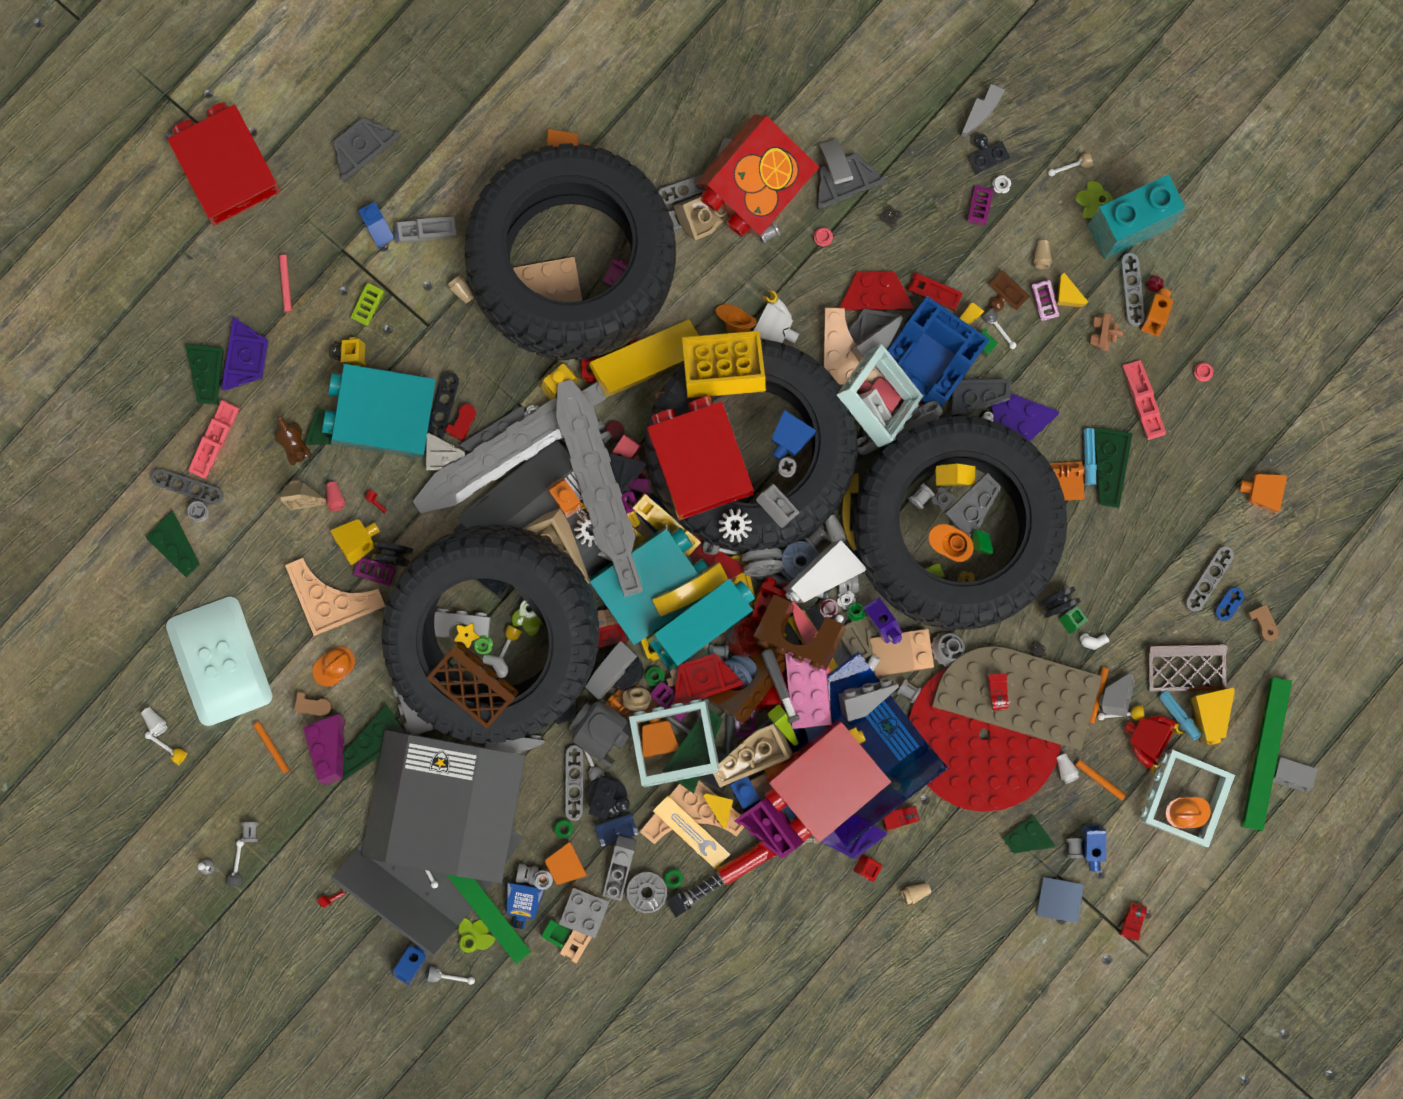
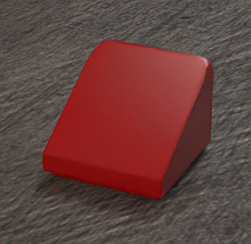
M862 854L853 871L874 882L883 865Z

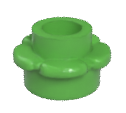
M480 635L479 639L474 640L473 645L477 653L488 654L492 650L493 641L491 638H487L486 635Z

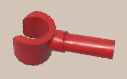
M369 490L365 499L385 514L387 509L375 500L378 494Z
M341 891L329 899L324 894L317 900V903L321 907L326 908L331 902L344 896L345 893Z

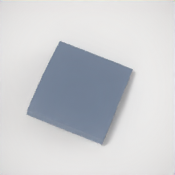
M1043 877L1037 916L1078 923L1084 885Z

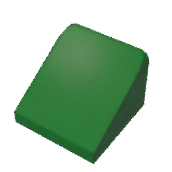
M974 529L972 538L974 550L993 554L989 534Z
M1075 606L1059 618L1060 623L1069 634L1089 621L1078 606Z

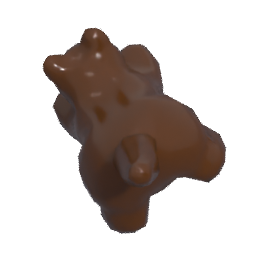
M279 416L277 420L280 429L275 432L274 437L276 442L285 448L290 465L294 466L296 461L302 462L305 457L310 458L312 454L301 439L302 428L300 425L294 422L287 424Z

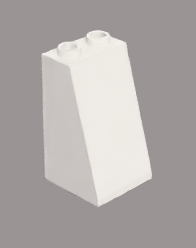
M841 540L834 541L784 588L787 592L785 596L791 602H806L864 572L866 567Z

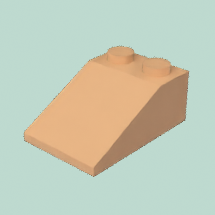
M929 629L904 632L901 634L902 640L897 644L892 642L885 643L881 637L871 638L873 654L880 658L874 670L875 677L933 669L934 663Z

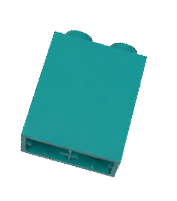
M1168 174L1100 206L1090 221L1088 228L1105 260L1172 228L1186 207Z
M344 364L342 374L332 372L328 395L339 398L336 412L325 411L322 433L333 434L331 441L333 445L422 459L436 379Z
M666 524L633 547L631 555L643 592L624 597L613 562L593 574L590 578L591 585L634 645L705 597L703 596L661 617L651 600L667 590L671 591L709 568L703 559L694 564L686 551L693 547V544L681 527L672 532Z
M728 579L647 641L668 670L671 671L753 611L749 603L755 598L743 581L740 580L734 585Z

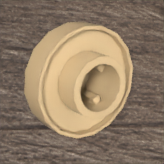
M629 688L623 694V704L629 710L643 711L650 706L651 695L644 688Z

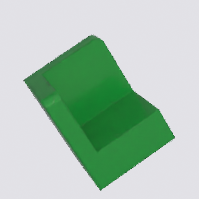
M986 328L981 334L990 340L980 353L985 358L988 357L999 343L987 333L988 330Z
M550 920L541 937L562 948L571 931Z

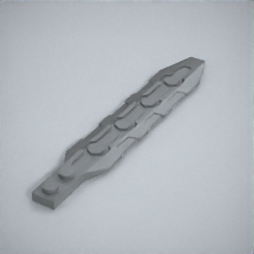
M572 379L558 383L556 419L562 437L565 438L571 457L572 469L576 473L582 491L581 497L594 528L592 531L598 549L613 562L624 597L643 592L631 555L635 542L634 530L621 499L620 487L616 483L610 465L611 460L607 448L604 447L594 408Z
M598 381L582 391L593 408L610 398L605 397ZM557 397L539 407V410L522 421H517L507 427L506 431L495 438L474 448V451L457 462H452L436 472L413 500L420 514L456 506L472 496L476 490L492 480L499 479L508 470L522 461L529 460L537 455L538 451L557 439H562L563 437L556 419Z

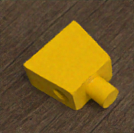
M563 363L542 381L541 390L552 400L557 397L558 383L572 379L577 384L581 379L569 365Z
M358 519L330 530L335 542L351 566L374 549L371 537L380 532L375 522L364 527Z

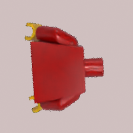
M1163 715L1150 716L1147 719L1142 718L1138 725L1129 721L1124 730L1132 735L1130 743L1133 745L1132 751L1137 760L1150 769L1153 775H1155V768H1160L1161 766L1154 764V762L1158 763L1173 734H1183V732L1178 730L1179 723H1175L1174 720Z

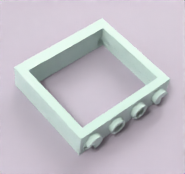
M882 344L868 350L837 393L839 399L850 410L851 414L878 447L885 444L890 445L892 441L896 440V435L903 430L904 423L912 417L911 413L918 408V403L923 397ZM875 365L904 400L886 428L883 427L856 393Z
M701 699L690 701V705L683 706V703L671 705L672 708L664 710V707L652 709L653 712L645 714V711L633 713L634 716L629 717L641 785L643 787L720 772L706 702H702ZM701 710L711 764L647 776L637 723Z
M1167 749L1164 756L1160 759L1162 763L1160 769L1154 775L1155 782L1153 788H1150L1148 791V801L1141 810L1142 818L1140 822L1199 846L1209 848L1235 775L1175 750ZM1175 758L1220 776L1210 803V818L1202 826L1198 837L1153 819Z

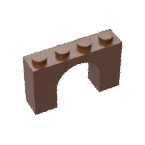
M773 595L754 634L757 644L764 648H768V646L774 648V651L782 656L788 654L796 662L802 663L804 661L809 663V666L815 670L823 669L826 671L846 631L844 624L825 617L818 634L811 642L804 645L791 644L785 640L784 629L794 606L790 601Z
M752 636L748 638L739 651L743 655L748 656L757 665V674L753 682L739 691L728 690L706 697L713 706L742 724L750 717L774 685L762 657L764 650L772 648L769 646L768 648L761 647ZM772 649L782 674L786 669V658Z

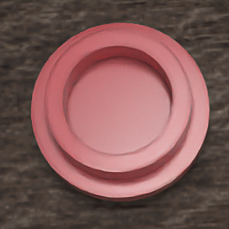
M819 228L814 233V241L817 245L825 247L832 242L833 235L828 228Z
M1200 363L1194 369V376L1197 380L1206 382L1212 378L1213 368L1208 363Z

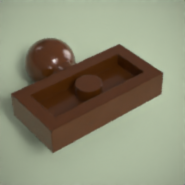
M1003 270L989 284L1000 294L999 297H993L989 302L990 308H994L996 312L1004 308L1005 300L1017 311L1030 297Z

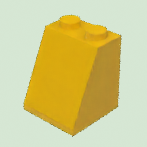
M1234 688L1190 698L1197 728L1202 733L1201 737H1199L1201 743L1206 742L1207 746L1221 743V739L1226 737L1235 693Z

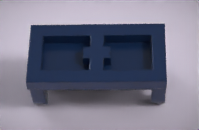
M632 814L595 826L602 847L617 842L618 835L626 838L638 835Z

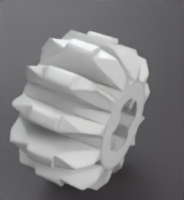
M731 509L729 510L731 517H728L725 513L722 515L727 521L719 520V524L725 525V527L719 528V531H727L723 535L724 539L730 534V542L734 541V536H737L738 542H741L740 534L745 538L748 537L744 530L751 531L752 528L745 525L750 524L752 521L743 520L747 517V513L740 517V509L737 510L736 515H734ZM737 520L740 522V529L733 531L731 530V522H736Z
M584 515L583 520L585 523L580 520L577 521V524L582 526V528H574V531H581L580 534L576 535V539L583 536L582 545L586 540H589L588 547H591L592 540H594L597 546L594 534L590 536L589 532L585 530L586 527L589 528V525H592L591 519L588 521L587 516Z

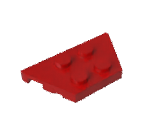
M857 272L840 308H845V311H863V309L895 311L913 310V305L895 272Z
M697 538L701 543L689 555L694 564L701 559L709 567L720 562L727 578L730 580L744 572L743 568L745 566L723 552L719 551L715 555L705 554L703 552L705 541Z
M714 653L679 665L678 679L675 685V698L672 705L679 703L685 705L693 700L703 699L743 686L744 682Z

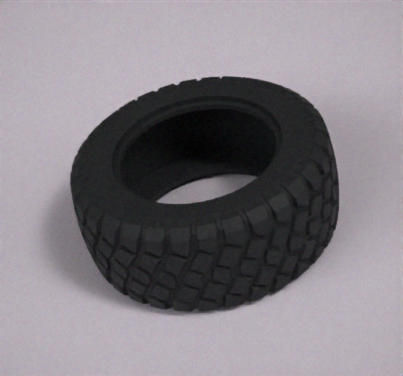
M573 143L559 144L558 147L549 145L540 147L539 151L534 152V150L522 154L521 159H513L504 166L505 170H499L490 179L491 183L485 185L479 194L480 199L473 206L471 217L467 224L464 246L465 266L472 293L480 309L489 319V322L512 343L518 344V347L528 352H536V355L546 358L555 357L556 360L568 361L569 359L585 360L593 356L596 358L606 355L610 351H616L628 342L633 341L650 325L661 310L668 296L675 271L676 241L674 228L667 206L657 188L639 168L631 165L625 158L619 155L615 156L611 151L600 147L595 149L591 145L579 144L574 146ZM566 204L592 207L608 215L623 230L631 246V258L623 275L607 291L584 301L562 302L548 299L535 293L517 276L510 263V252L514 240L522 227L532 217L551 207Z
M761 339L765 371V392L777 395L787 401L798 411L805 423L816 430L811 438L812 461L810 468L801 482L784 495L800 513L783 528L773 520L759 503L749 504L736 501L678 520L652 447L648 430L646 429L645 454L648 472L655 492L663 506L684 529L697 538L731 551L749 552L767 548L779 549L796 543L810 535L824 524L838 508L849 488L856 466L858 447L856 424L850 410L837 396L841 389L840 385L819 362L808 354L790 345L772 340ZM684 363L670 376L660 392H666L664 394L660 393L657 401L655 400L647 427L654 425L651 418L653 415L669 409H674L676 417L689 413L691 411L689 403L703 398H687ZM724 395L711 396L712 402ZM731 509L734 515L740 509L741 513L739 516L742 517L744 513H747V517L743 520L752 521L750 524L745 525L752 528L751 531L744 530L748 537L745 538L740 534L741 542H738L737 536H734V541L730 542L731 535L729 534L724 539L723 535L727 531H719V528L725 527V525L719 524V520L727 521L722 515L725 513L728 517H731L729 513ZM737 520L736 522L732 521L731 530L735 531L736 529L738 531L740 529V522Z
M953 416L934 419L911 428L898 436L890 445H887L876 457L865 474L857 494L853 518L854 540L860 562L866 567L865 573L868 579L891 606L909 618L929 626L951 630H969L990 626L1010 618L1028 606L1043 591L1054 575L1062 557L1067 535V511L1060 482L1050 463L1039 449L1018 432L995 421L992 422L978 417ZM949 464L975 466L976 470L988 473L1010 496L1018 517V540L1011 559L996 574L973 582L945 580L925 570L908 551L900 529L901 503L907 489L926 473L936 470V466Z
M496 524L463 528L439 538L424 548L412 559L398 577L388 598L382 622V650L389 677L393 680L392 684L398 694L402 695L406 705L412 711L415 710L417 716L427 724L431 723L434 726L433 728L444 734L448 732L454 738L464 741L467 738L471 742L485 743L486 741L502 743L506 742V740L513 741L524 738L525 735H532L558 719L575 702L586 685L594 667L599 644V620L596 602L593 599L590 586L579 567L557 545L548 539L542 538L541 535L519 527ZM472 579H495L511 584L523 591L541 611L549 634V653L545 666L526 681L511 685L519 693L488 729L427 679L444 658L438 646L434 629L435 611L441 595L449 588ZM449 671L450 681H460L459 672ZM437 672L434 675L439 682L446 681L445 672ZM478 683L479 693H489L487 685ZM461 684L450 685L451 692L462 694ZM464 684L465 694L475 693L474 684ZM493 696L494 706H502L506 702L500 696ZM476 697L466 698V704L469 707H477ZM479 697L480 707L490 706L489 697ZM481 710V717L487 722L492 718L491 710Z

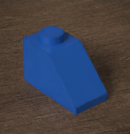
M375 202L358 210L378 248L394 240Z

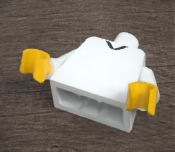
M768 290L771 297L763 296V299L770 303L767 304L754 331H760V339L781 343L786 339L795 344L799 333L790 329L793 323L792 315L786 305L777 297L776 292Z

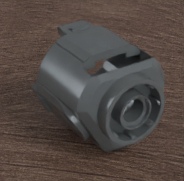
M597 701L593 705L587 702L568 729L573 732L572 741L580 749L608 767L615 761L608 756L613 746L621 749L626 741L632 737L630 720L602 701Z

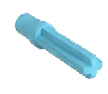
M1094 428L1084 429L1085 465L1083 466L1085 485H1096L1097 465H1095Z
M1164 691L1159 696L1160 700L1193 741L1197 740L1202 735L1201 731L1169 691Z

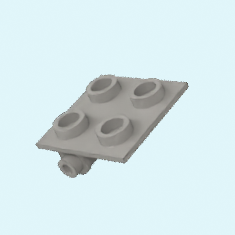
M573 888L559 925L596 938L609 902Z

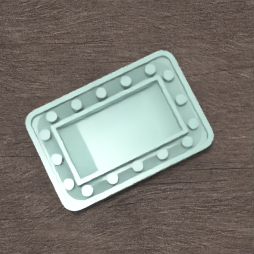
M226 597L174 616L168 620L166 629L197 716L203 725L212 726L266 706L272 701L273 695L241 605L236 598Z

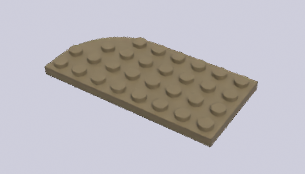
M983 647L962 655L949 666L939 682L932 707L1081 751L1102 676L1008 648ZM1007 673L1009 709L993 711L987 676Z

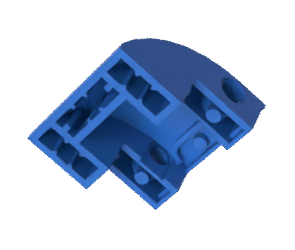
M927 296L888 352L923 395L921 400L925 403L937 401L942 408L990 339Z

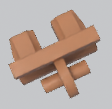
M1105 313L1104 316L1094 318V328L1102 329L1101 335L1092 334L1090 343L1093 346L1100 347L1103 351H1109L1110 340L1111 343H1116L1117 337H1123V332L1118 331L1119 324L1113 325L1114 318L1111 317V314Z

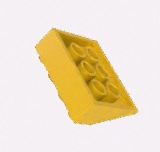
M760 331L682 338L687 398L766 391Z

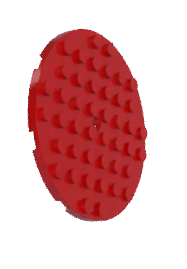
M949 666L931 678L922 688L909 715L907 731L919 747L916 748L908 736L907 740L915 749L914 755L920 778L938 797L965 810L992 812L1004 810L1024 802L1033 796L1052 774L1057 763L1061 745L932 707L939 682ZM986 729L989 731L990 736L987 740H982L979 737L980 730Z

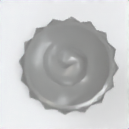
M943 631L933 638V643L931 644L932 653L934 654V659L938 660L939 664L948 667L965 654V645L958 635Z

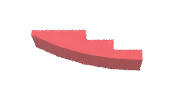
M1141 360L1123 365L1131 396L1147 440L1166 435V430L1160 418V411L1153 396L1154 392Z
M221 400L215 417L212 418L205 436L202 437L188 470L189 472L204 479L207 478L228 437L240 407L226 400Z
M793 601L795 622L803 643L807 644L818 634V630ZM827 668L828 676L831 673V670L829 668Z

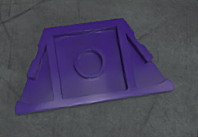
M233 318L222 391L261 380L264 376L269 341L237 318Z
M1011 394L1010 400L991 406L994 416L993 421L1013 429L1029 441L1059 415V411Z
M852 815L821 842L855 859L886 837L888 833Z

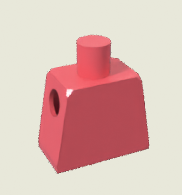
M878 378L874 385L864 381L858 390L865 393L877 389L887 409L892 414L902 398L889 381Z
M623 435L611 454L618 456L621 454L623 457L634 460L643 445L630 436Z

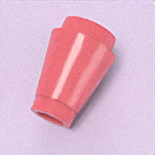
M337 482L327 483V507L332 512L344 509L346 501Z

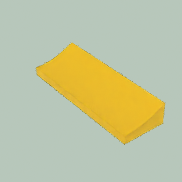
M690 319L596 359L590 362L589 365L607 398L684 363L682 338L699 335Z

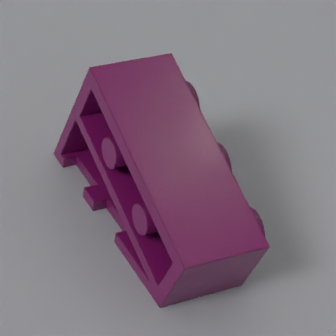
M339 714L303 727L317 780L324 786L343 779V744L345 743L344 726H346V719Z
M767 797L734 820L738 825L741 824L748 829V833L752 836L755 835L762 840L763 844L781 859L804 843L789 825L790 821L782 810L778 812Z

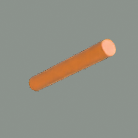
M1106 667L1101 668L1100 676H1102L1089 721L1090 724L1095 723L1099 709L1100 697L1103 694L1109 668Z
M260 721L253 725L282 773L285 774L290 771Z
M1081 760L1076 763V767L1121 801L1124 799L1125 793Z

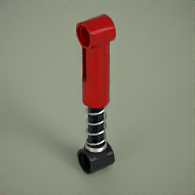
M761 841L740 856L716 869V875L710 876L706 881L703 880L700 885H695V888L687 892L681 891L665 902L676 918L691 909L696 900L700 901L701 897L707 896L709 892L715 891V888L723 886V884L728 886L744 874L776 856V854Z

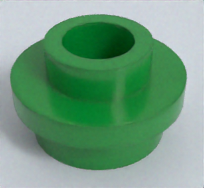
M860 603L851 604L847 609L848 618L855 622L863 620L866 616L864 606Z
M652 667L646 673V681L651 686H658L661 681L664 682L665 674L661 668ZM657 673L659 679L653 680L652 674Z
M561 819L556 822L554 832L559 838H568L573 833V825L569 820ZM562 825H566L568 828L565 833L560 831Z
M670 869L664 875V882L670 888H677L683 882V875L677 869ZM671 875L677 876L676 882L670 881Z

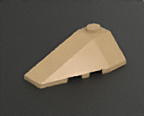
M700 195L673 205L679 223L694 241L712 234L730 216L721 207L717 212L711 210L700 200Z
M300 481L289 482V485L284 486L281 495V502L290 511L327 505V500Z
M561 508L542 515L523 528V530L541 535L542 538L548 539L557 545L579 567L585 576V580L590 584V579L572 530Z
M773 723L756 730L719 763L720 772L713 773L719 787H722L790 759L792 750L785 735Z

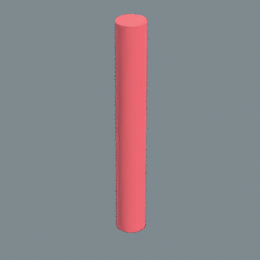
M279 255L284 312H291L287 255Z

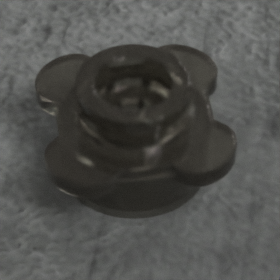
M888 205L885 208L884 214L880 215V221L894 228L898 219L902 217V213Z
M335 341L334 344H330L329 355L331 359L341 361V342Z
M1039 641L1031 643L1032 645L1029 649L1036 657L1041 658L1047 655L1045 652L1046 648Z

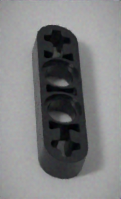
M449 372L442 377L427 433L434 434L436 430L435 427H432L433 424L443 427V430L438 429V435L442 440H444L445 430L448 426L459 387V379L455 373ZM450 377H453V380L456 382L451 384L450 391L454 390L453 393L442 391L443 388L447 389L448 383L446 379H450ZM442 395H449L451 397L449 404H441L440 398ZM436 414H445V421L443 423L436 422Z

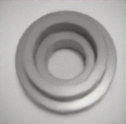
M540 870L535 873L533 882L538 889L545 890L552 885L553 878L550 872ZM544 876L547 880L540 882V877Z

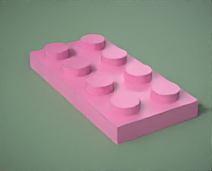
M785 654L790 701L796 715L800 718V720L792 723V729L832 725L827 670H815L809 666V663L804 661L802 663L796 662L792 659V656Z

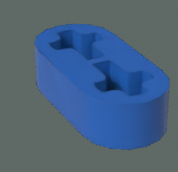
M1232 588L1226 592L1215 609V616L1218 620L1227 621L1234 615L1244 599L1241 589ZM1235 592H1237V597L1239 598V600H1234L1231 604L1230 600L1232 599V596L1230 595V593L1234 594ZM1228 605L1229 608L1227 610V613L1229 615H1225L1222 617V612L1219 610L1224 609Z

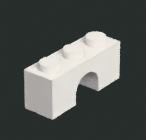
M437 609V612H435L434 629L436 637L450 638L451 630L455 625L464 624L467 626L473 623L475 633L479 636L486 635L489 638L491 619L485 613H475V616H471L465 611H456V614L448 613L449 610Z

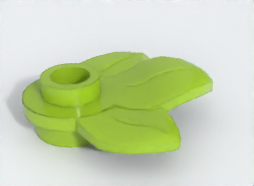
M1095 181L1088 182V190H1083L1075 196V200L1085 207L1083 218H1093L1100 206L1113 201L1112 195L1108 191H1104L1102 185ZM1101 197H1106L1104 203L1100 202Z
M523 600L520 604V609L515 611L512 616V624L514 627L522 625L528 635L534 636L538 632L540 624L543 623L533 610H526L528 604Z
M464 918L460 923L459 933L461 938L459 945L464 952L471 953L476 949L486 950L495 942V937L487 934L488 928L481 919L472 924L468 919ZM467 940L473 941L472 946H466Z

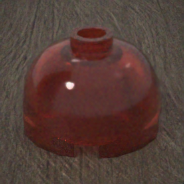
M751 618L740 619L728 628L726 632V642L729 650L739 657L755 656L762 650H759L760 645L757 644L754 637L759 624L750 621L752 620Z

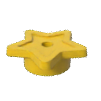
M473 623L467 626L457 625L458 635L454 639L456 642H463L469 648L473 640L480 638L475 633Z

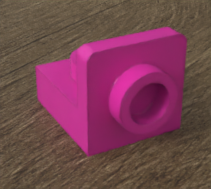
M612 259L602 282L613 286L623 275L628 263L621 259H617V261Z

